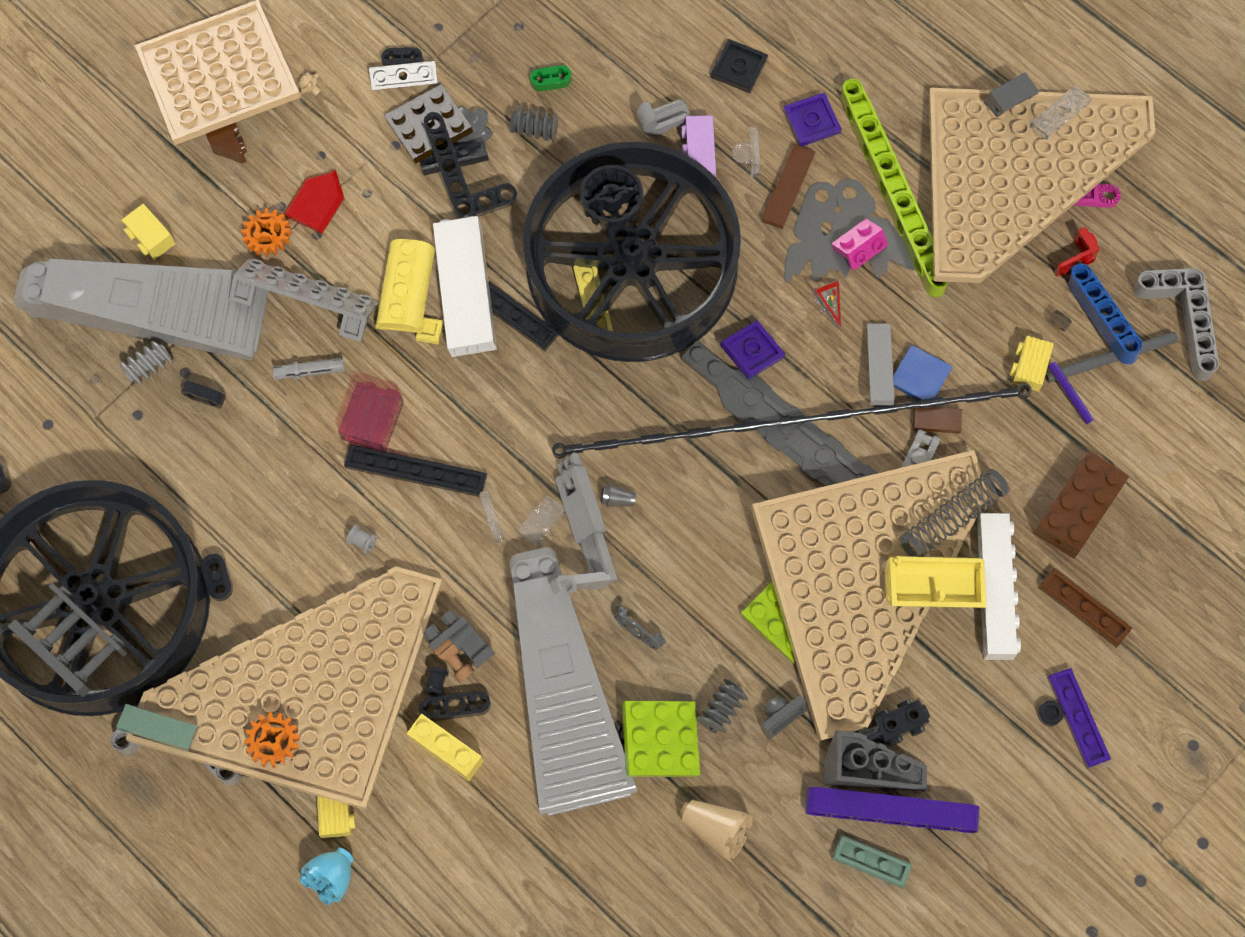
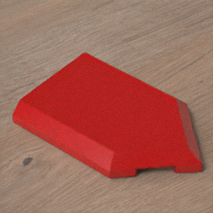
M334 170L306 178L283 213L285 217L323 234L345 199L337 171Z

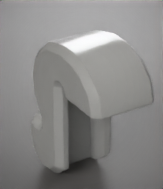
M647 100L637 110V117L645 134L652 136L661 135L674 126L681 128L682 125H686V116H691L686 103L682 100H675L653 110Z

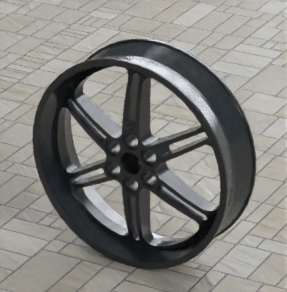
M620 142L590 149L568 160L553 172L540 187L530 205L524 225L523 250L528 286L532 299L543 319L548 325L559 332V336L588 354L612 361L645 362L668 357L683 351L703 338L717 324L730 304L735 290L741 235L734 205L727 191L709 170L696 160L677 150L643 142ZM605 165H618L631 170L635 175L653 177L667 185L638 227L631 228L625 223L622 228L615 225L610 229H606L604 224H601L609 239L605 243L552 242L543 237L544 229L554 213L568 199L576 194H580L584 179L596 168ZM678 189L655 228L651 227V224L663 208L672 191ZM687 193L694 194L704 203L715 222L719 235V242L714 246L663 245L656 241L680 200ZM618 236L626 237V239L624 240H618L616 238ZM648 237L649 239L646 241H642L639 238ZM610 253L614 256L612 258H606L604 255ZM658 255L660 256V258L652 259L650 258V256ZM548 263H556L585 268L597 267V269L606 270L607 273L583 310L577 314H571L566 312L554 297L547 283L544 268ZM720 268L722 274L712 293L703 304L687 315H680L676 311L655 274L658 271ZM623 272L625 275L616 276L615 273ZM641 272L648 274L646 277L638 276ZM611 285L613 287L611 292L589 320H585ZM627 286H635L664 328L643 333H622L602 329L597 323ZM650 287L654 288L674 322L668 320L649 291Z
M82 480L44 489L17 504L0 519V580L12 559L20 551L29 550L73 595L70 600L102 630L115 634L124 642V646L139 658L144 666L142 673L128 682L111 688L92 690L85 697L77 693L66 681L62 686L64 679L57 673H55L53 680L47 685H40L31 681L16 666L7 651L5 640L8 635L14 632L8 625H1L12 622L15 619L21 620L34 617L49 602L45 601L0 614V678L34 703L49 710L74 716H101L122 712L125 704L134 707L138 706L145 691L166 683L167 680L184 671L195 655L205 633L209 617L210 595L201 570L202 558L198 549L176 518L162 504L146 493L124 484L104 480ZM83 510L106 511L108 517L92 564L85 572L77 571L40 535L39 530L43 525L61 515ZM120 514V518H119L117 530H116V533H115V537H114V540H113L112 548H111V551H110V555H109V558H108V562H107V565H104V562H105V559H106V556H107V553H108V550H109V546H110V543H111L112 535H113V532H114V528H115L117 516ZM134 515H142L153 522L168 537L174 547L176 560L174 564L167 567L115 580L129 519ZM32 539H36L69 570L63 578L31 546L30 541ZM180 573L179 575L174 576L172 578L148 585L146 587L134 591H130V589L152 583L163 578L172 576L174 574ZM100 574H105V578L101 582H96V578ZM76 581H81V585L77 589H72ZM178 585H187L186 606L176 632L165 647L161 649L153 648L123 616L124 607ZM116 590H121L119 597L112 598V594ZM91 594L94 595L93 598H88V599L86 600V598H87V597H90ZM64 601L54 610L56 613L49 615L36 629L60 624L73 609L65 612V607L68 604ZM114 612V616L110 621L104 620L108 613ZM82 617L70 628L62 655L91 627L88 625L86 628H81V624L84 621ZM125 625L154 655V658L150 661L147 660L117 630ZM95 637L75 656L70 669L73 674L84 667Z

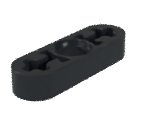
M483 691L429 697L420 703L419 711L420 714H423L433 722L486 714L491 708V701L489 696ZM479 697L482 698V701H486L485 704H482V709H478L476 705H470V711H466L467 705L464 699L469 698V703L477 702ZM453 700H459L462 703V709L457 713H452L448 709L449 703ZM440 702H444L446 714H442L440 709L434 710L433 715H429L424 709H428V704H433L434 708L441 707Z

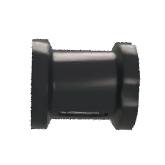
M428 667L427 672L429 676L426 687H423L422 692L436 697L444 696V681L449 676V672L437 667Z

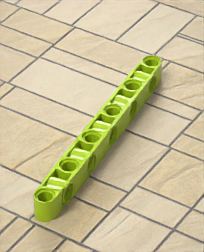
M848 79L843 84L841 102L849 123L911 258L916 273L920 277L928 295L940 297L945 293L948 282H940L941 286L933 284L932 235L861 82L857 79ZM881 166H887L889 169H883ZM898 204H904L907 207L903 208L898 206ZM915 242H921L924 246H918Z

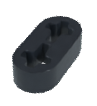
M415 47L388 48L381 55L383 66L424 62L421 50ZM412 56H416L415 61L412 62L410 59H412ZM390 57H394L393 62H389Z
M185 381L181 393L187 398L215 408H222L226 399L223 393L191 381Z

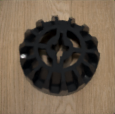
M605 165L590 172L584 179L580 189V201L584 215L590 217L595 225L599 223L604 224L606 229H610L611 225H618L619 228H622L625 222H633L636 214L641 212L643 203V187L639 178L631 170L618 165ZM628 203L627 209L621 215H618L622 204ZM605 210L606 212L614 213L615 217L605 216L599 211Z

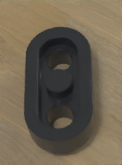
M209 554L204 557L201 562V570L209 595L216 601L227 600L232 595L233 585L225 560L218 554ZM213 565H219L216 571H211ZM224 586L225 590L222 593H218V588Z

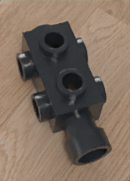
M908 699L897 705L898 709L891 712L885 709L876 713V718L872 721L873 727L868 729L865 727L857 730L856 733L867 736V739L873 742L880 740L883 745L889 743L890 746L902 742V736L908 733L913 737L924 732V726L930 722L928 719L930 714L924 704L921 705L919 699L914 702ZM913 711L917 719H912L909 716V712ZM888 721L894 723V729H890L887 726Z

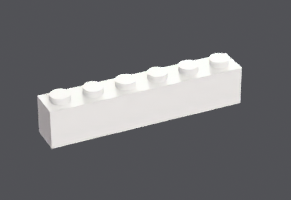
M981 513L977 519L979 558L984 559L987 606L986 608H981L984 660H1013L1021 650L1020 638L1016 637V629H1019V615L1015 614V605L1018 604V592L1014 591L1013 582H1016L1017 570L1015 567H1012V559H1015V545L1011 544V536L1014 535V522L1010 521V514Z

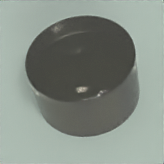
M1055 310L1048 319L1054 327L1063 332L1072 323V320L1059 310Z

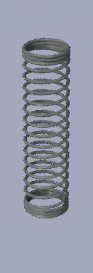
M988 469L984 474H981L980 478H976L968 487H964L963 491H959L957 495L952 496L951 500L941 504L940 508L934 510V513H929L928 517H924L916 526H912L911 530H907L900 535L899 540L904 551L910 557H924V553H929V548L935 549V544L940 545L941 540L946 541L947 536H952V531L957 532L958 527H964V522L969 523L970 518L975 519V513L981 514V509L986 510L987 505L992 506L993 501H998V496L1004 497L1008 494L1009 487L1004 477L994 469ZM991 479L997 483L1001 490L994 485ZM982 481L985 482L988 488L996 495V500L993 499L987 492V490L983 487ZM976 485L979 486L990 499V504L987 503L981 496V494L978 492ZM970 489L983 501L985 508H982L973 498ZM965 494L978 506L979 512H976L967 502ZM959 498L972 510L973 517L962 507ZM953 502L966 514L968 521H965L956 511ZM948 507L960 518L962 526L950 515ZM942 512L950 517L956 526V530L947 523ZM936 516L947 525L950 534L943 530ZM925 519H928L929 525L924 522ZM931 521L941 529L945 537L944 539L934 530ZM925 525L928 526L934 532V534L937 536L939 540V543L935 542L931 538V536L928 534L925 528ZM919 529L928 536V538L931 540L933 544V547L929 546L925 542V540L922 538L919 532ZM913 534H915L924 543L925 547L927 548V552L924 551L921 543ZM908 540L914 545L918 554L912 549Z

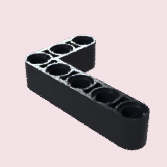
M437 112L428 113L423 121L424 131L455 217L457 219L470 216L480 217L513 205L517 197V190L509 183L470 195L443 117ZM430 120H437L440 126L437 129H431L427 123ZM438 141H444L448 147L440 151L436 149L435 144ZM451 162L454 164L455 169L452 172H446L442 168L443 164ZM458 183L462 186L463 190L460 193H453L450 190V186ZM508 190L512 193L513 197L510 200H504L501 198L500 193ZM486 197L491 200L492 204L485 208L479 204V200ZM465 204L469 206L470 212L466 215L460 214L457 209L460 205Z

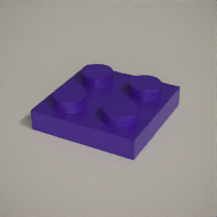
M825 92L783 107V112L800 146L841 134L842 129Z
M758 320L724 339L720 344L721 348L748 380L785 357L784 351Z

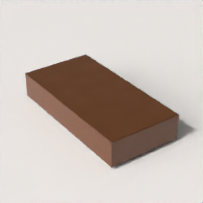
M941 407L914 408L913 430L919 431L921 429L929 432L960 434L962 430V409Z

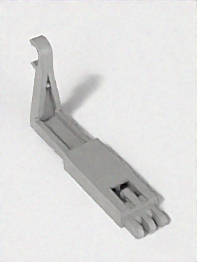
M574 452L557 464L560 476L555 478L575 542L576 544H581L590 573L558 576L551 581V590L555 595L562 591L563 587L561 584H565L567 592L572 594L577 591V588L603 589L618 580L603 536L606 529L586 468L582 466L579 455Z

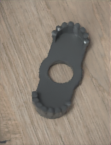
M620 606L614 615L615 620L635 638L641 640L654 650H658L659 647L665 644L666 640L660 633L653 636L640 624L626 616L628 613L627 608L625 609V607ZM634 628L638 629L641 634L637 633Z

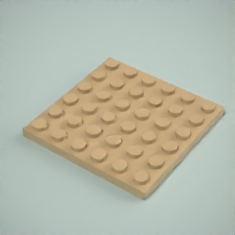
M259 0L135 45L174 145L301 98Z

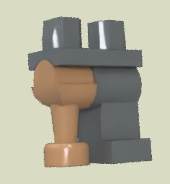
M450 609L440 618L448 627L445 632L441 634L432 624L422 633L429 643V649L438 659L446 661L456 671L454 677L460 683L474 671L469 664L464 666L457 656L460 651H463L476 668L492 657L495 652L483 641L464 617L460 618Z

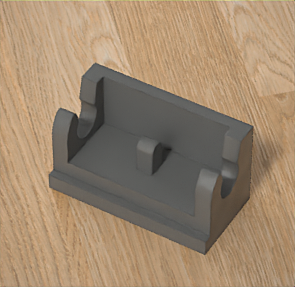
M1024 72L990 91L984 103L996 117H999L1001 113L1003 114L1021 102L1037 95L1039 90L1027 73Z

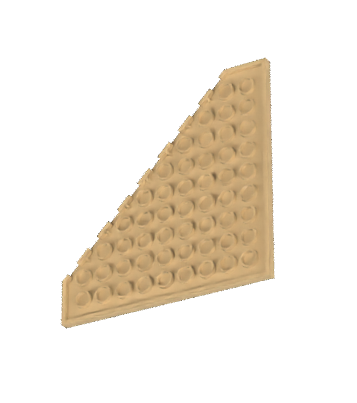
M930 88L929 117L934 281L981 283L1154 138L1156 133L1152 96L1039 92L1031 99L1021 102L1005 113H1001V116L996 117L984 103V100L992 90Z
M974 450L751 505L819 741L833 738L837 730L855 732L865 727L868 728L872 720L871 718L876 708L880 705L892 677L895 676L905 652L910 647L919 625L930 608L889 606L886 598L885 584L887 561L890 557H910L900 544V535L907 530H911L912 526H916L924 517H928L929 513H934L935 509L940 508L941 504H945L947 500H951L952 496L957 495L959 491H963V488L968 487L976 478H980L982 473ZM982 481V485L986 489L985 482ZM976 485L978 492L986 500L987 495ZM970 489L973 498L982 506L983 501ZM965 494L967 502L976 512H979L978 506ZM959 498L962 507L973 517L972 510ZM953 502L956 511L965 521H968L966 514ZM948 507L950 515L962 526L960 518ZM942 512L947 523L956 530V526L950 517ZM975 513V519L970 518L969 523L964 522V527H958L957 532L952 531V536H947L946 541L941 540L940 545L935 544V549L929 548V553H924V557L956 558L978 514ZM936 516L943 530L950 534L947 525ZM925 519L924 522L929 525L928 519ZM931 521L934 530L944 539L945 537L941 529ZM925 525V528L928 534L931 536V538L935 542L939 543V540L937 536L934 534V532L928 526ZM919 529V532L922 538L925 540V542L929 546L933 547V544L931 540L928 538V536ZM913 534L921 543L924 551L927 552V548L925 547L924 543L915 534ZM908 540L912 549L918 554L914 545Z
M396 566L377 578L373 577L357 585V588L345 594L341 593L325 601V604L315 609L311 608L295 616V619L283 625L279 624L263 632V635L251 641L247 640L231 648V651L219 657L217 655L199 664V667L187 673L185 671L167 680L166 683L145 691L138 708L198 727L189 751L131 733L127 734L126 740L366 810L424 639L422 632L428 627L442 585V579ZM269 712H272L274 718H277L279 713H282L283 720L290 717L292 720L290 726L296 725L298 731L294 734H299L300 740L294 742L298 744L299 750L291 751L294 758L286 757L285 765H282L280 761L276 762V768L272 767L271 762L262 767L261 759L255 763L252 759L254 754L248 755L246 751L250 746H246L244 743L245 739L250 738L246 735L245 731L253 729L250 722H260L259 715H262L264 719L268 718ZM270 725V726L276 727V728L281 727V726H278V725ZM262 730L258 733L256 739L260 738ZM273 736L268 738L271 744L276 742ZM288 741L284 742L282 750L286 748ZM265 752V753H263V754H266V755H274L273 753H270V752Z

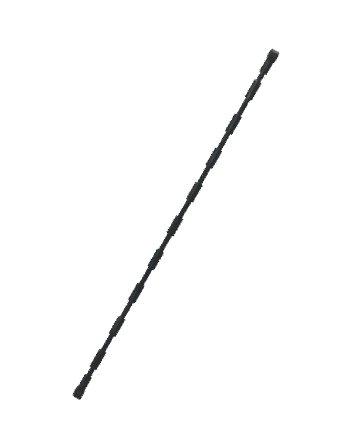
M1021 383L1018 387L1000 389L997 392L968 393L965 396L951 398L937 397L921 399L919 402L875 405L873 408L858 410L844 409L828 411L826 414L797 415L782 417L780 420L735 423L733 426L688 429L687 432L657 433L625 440L595 441L594 444L582 445V443L572 445L556 443L552 447V452L555 458L562 459L568 454L574 452L583 453L585 450L595 449V451L615 449L619 448L618 446L661 443L665 442V440L688 437V439L708 437L717 433L758 430V428L781 425V427L801 425L810 421L840 420L851 418V416L872 413L878 415L894 413L903 409L933 408L944 406V404L965 401L966 403L987 401L990 398L996 397L1001 399L1010 397L1026 399L1029 397L1032 389L1029 384ZM1020 389H1026L1027 393H1021ZM558 448L564 450L561 454L555 452Z

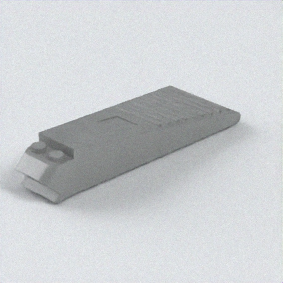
M49 258V262H36L21 270L14 301L18 308L29 312L30 317L54 319L245 360H253L254 353H257L269 290L257 287L254 303L252 306L229 300L233 276L238 270Z
M549 547L515 554L511 557L509 566L514 584L540 815L548 814L550 816L630 797L632 793L638 791L633 777H626L625 753L569 593L567 592V587L565 584H561L563 587L562 591L556 595L551 590V581L562 575L557 555Z

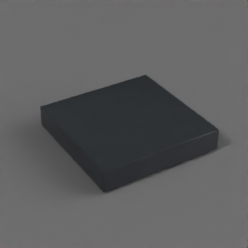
M728 39L710 74V78L751 93L768 59V54Z

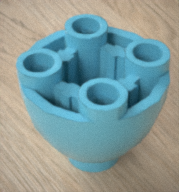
M338 848L335 852L321 854L311 859L302 867V876L299 878V881L304 887L312 888L319 894L318 898L326 905H330L332 902H340L349 887L351 864L354 858L343 848Z

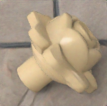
M306 73V75L301 77L298 82V86L301 89L299 91L300 95L305 92H311L316 96L321 91L316 86L317 73L312 76Z

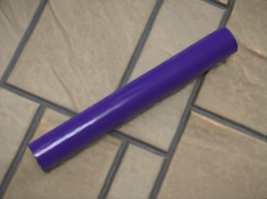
M1056 361L1048 365V368L1086 425L1092 422L1094 418Z

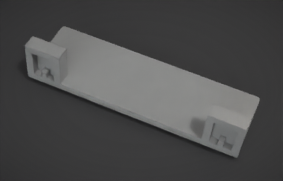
M248 259L234 274L229 300L252 306L257 287L343 314L339 335L359 342L363 340L368 318L378 304V301L372 299L369 295H358L352 293L347 288L330 286L325 281H315L300 273L293 274L285 271L282 267H272L263 264L262 261L257 259Z

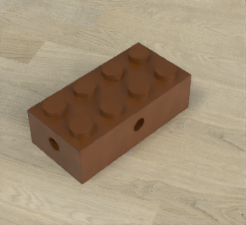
M1088 450L1033 533L1075 559L1129 476Z

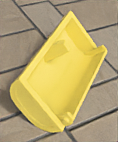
M395 239L390 242L376 329L421 333L435 248L431 244L409 239Z
M896 556L890 557L887 561L885 584L886 598L889 606L987 607L984 559Z

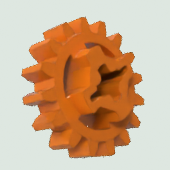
M265 208L262 214L259 210H256L257 216L249 215L250 222H243L245 229L241 230V233L244 237L242 238L244 244L247 245L250 252L255 250L256 256H259L262 252H264L265 257L269 256V252H273L276 256L278 249L285 250L284 243L290 244L288 237L292 236L290 223L286 220L285 215H279L277 210L269 213L268 208Z
M269 712L266 719L259 715L260 722L251 721L253 729L245 731L246 735L250 737L244 740L245 745L250 746L246 749L248 755L254 754L252 759L255 763L261 759L262 767L271 762L272 767L276 768V762L278 761L285 765L286 757L294 758L291 751L299 750L298 744L294 743L300 740L299 734H294L298 731L297 726H290L292 723L290 717L283 720L282 713H279L277 718H274L272 712ZM270 725H278V726H281V727L276 728V727H272V726H270ZM262 730L260 738L256 739L258 733ZM271 736L276 740L273 744L268 739ZM288 741L286 748L282 750L284 742ZM265 752H270V753H273L274 755H266V754H263V753H265Z

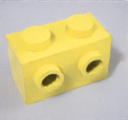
M144 203L122 219L126 227L123 231L131 241L136 239L139 243L137 247L144 256L149 254L155 260L175 245L171 234Z

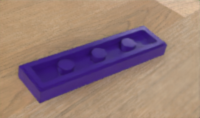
M1072 668L1049 675L1047 679L1057 702L1063 708L1064 718L1086 769L1110 761L1111 757Z

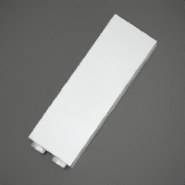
M478 216L456 220L445 219L439 223H433L449 353L452 357L497 350L482 225Z

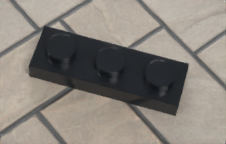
M483 138L453 145L460 167L489 160ZM433 155L420 161L424 176L439 172ZM446 162L442 168L446 171L455 169V166L451 162Z

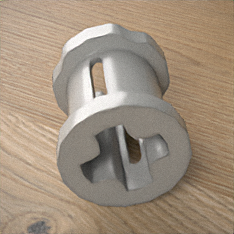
M355 525L346 538V544H354L367 555L374 548L378 537L375 534H367L360 529V526Z

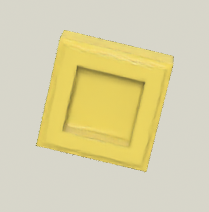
M424 317L421 333L416 334V341L439 345L444 322Z

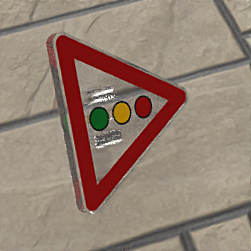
M835 280L813 289V293L816 296L814 303H820L822 305L820 312H827L835 326L841 327L839 281Z

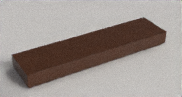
M794 144L762 217V222L780 229L784 228L815 156V151Z
M1055 568L1052 569L1038 587L1116 648L1132 629L1130 625Z

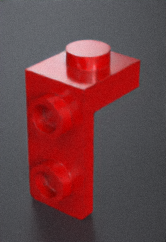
M1086 227L1078 230L1073 240L1081 253L1060 263L1055 271L1056 277L1062 274L1065 276L1071 274L1073 267L1077 264L1090 265L1096 260L1100 248L1097 245L1096 237Z

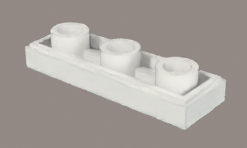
M435 61L369 68L372 90L438 83ZM402 71L407 73V79L405 80L399 77Z

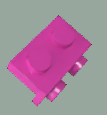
M868 219L863 220L832 243L833 250L848 260L852 270H856L888 246L883 229Z

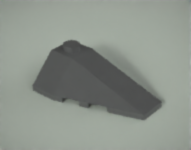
M837 730L834 733L824 759V785L927 791V766L904 754H898L881 743L877 744L867 739V736L861 733Z

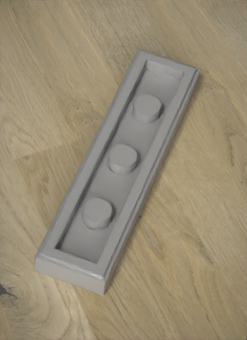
M867 324L870 405H894L890 324Z

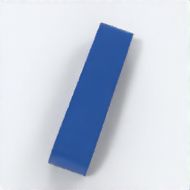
M1085 264L1075 265L1069 277V289L1118 360L1128 365L1135 363L1142 349L1141 339L1092 269Z

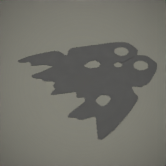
M849 179L839 181L835 187L828 182L815 183L810 186L793 231L794 235L801 242L792 244L788 249L784 271L786 283L790 282L793 274L800 275L804 264L811 260L812 281L819 280L831 268L837 272L840 271L846 278L850 269L848 260L833 250L832 243L865 219L870 220L883 229L888 244L886 248L869 259L874 274L878 279L887 272L889 260L910 270L915 268L902 239L889 220L872 216V213L876 210L875 201L860 182ZM846 187L856 189L857 195L854 199H846L843 196V190ZM818 190H825L829 193V199L826 202L816 200L815 193ZM841 206L842 212H835V207ZM830 222L832 224L831 232L828 235H823L821 231V223Z

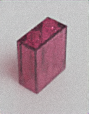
M357 381L338 430L341 440L386 452L404 404L402 395L392 388L385 390L378 388L376 384L371 382L361 383Z

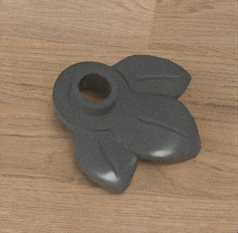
M465 107L460 108V111L471 125L473 133L458 140L457 143L460 144L481 138L484 139V142L493 135V132L485 127L488 122V111L477 109L470 113Z

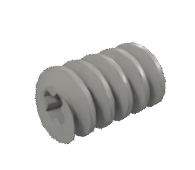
M152 341V349L144 346V355L136 351V360L130 356L127 357L129 365L122 361L119 363L120 368L133 386V381L142 384L141 376L149 379V370L157 374V365L163 369L166 368L164 360L171 364L173 363V359L161 342L157 344Z

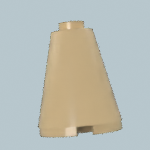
M692 800L690 803L686 802L680 811L682 823L728 861H730V858L734 859L741 851L747 839L745 829L746 827L751 829L753 822L752 815L696 800Z

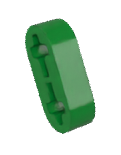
M564 65L539 68L530 75L531 87L536 91L561 89L568 87L572 82L571 70ZM559 74H563V80H560ZM538 77H542V83H538Z

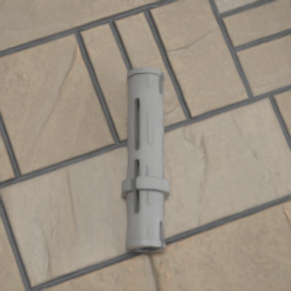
M343 357L305 363L295 361L293 364L273 366L275 381L288 378H296L298 380L301 377L345 372Z

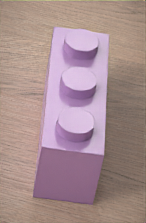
M686 116V125L681 127L682 139H686V144L682 145V153L699 162L716 177L713 116Z

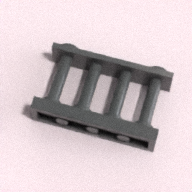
M51 583L49 587L56 595L28 623L25 621L23 624H20L15 619L8 627L77 693L85 697L91 691L85 685L88 681L87 678L115 650L124 657L127 652L121 647L125 643L115 634L111 637L107 635L70 600L73 595L63 585L58 589ZM65 601L73 611L45 639L42 638L40 641L33 636L36 633L35 629ZM82 617L91 627L63 655L59 654L55 657L50 652L53 649L52 646ZM99 633L108 643L80 671H76L73 674L68 669L71 665L69 662Z

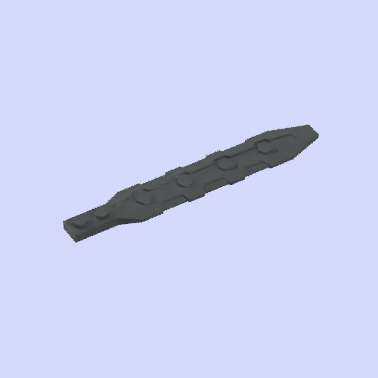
M698 341L681 357V361L717 389L724 408L741 422H764L780 420L782 417L806 416L799 409L790 406L775 394L772 388L760 378L754 376L748 380L741 371L731 369ZM812 422L781 427V425L755 430L766 439L765 441L777 451L783 452L798 464L802 471L810 478L819 481L824 486L877 474L874 469L869 465L865 466L845 450L844 445L834 437L825 434Z

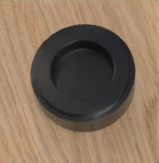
M1046 701L1039 707L1037 715L1042 724L1052 727L1061 722L1064 711L1059 703Z

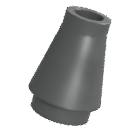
M609 484V486L603 485L601 504H605L606 507L635 505L636 492H631Z

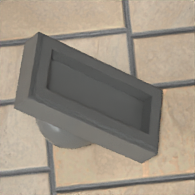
M799 695L789 704L781 697H773L768 700L765 706V713L769 719L761 724L763 734L768 740L772 739L807 712L806 701L802 696Z

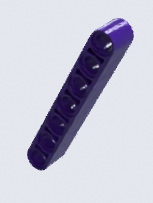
M822 787L807 788L805 813L808 815L963 833H978L980 806L973 804Z

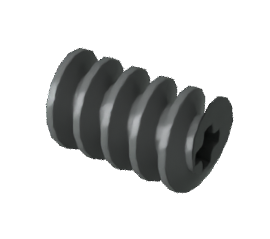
M520 106L518 111H514L512 114L510 133H514L517 129V133L522 135L526 131L527 137H531L534 133L536 139H539L543 134L545 141H548L551 137L552 142H554L558 129L557 114H554L553 118L549 119L548 112L543 117L540 116V110H537L535 115H532L531 108L525 114L523 113V106Z
M725 678L724 682L726 685L720 684L718 688L720 693L715 692L713 695L715 701L709 700L707 704L710 709L704 708L702 711L704 717L700 716L697 718V721L704 728L715 734L718 731L723 733L727 731L722 724L731 725L732 722L728 715L737 716L733 709L734 707L742 709L743 706L739 699L748 700V697L740 687Z

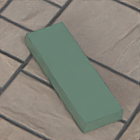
M125 704L116 726L118 730L186 751L190 750L198 729L196 725Z
M841 835L832 857L834 861L901 889L904 888L912 864L843 835Z

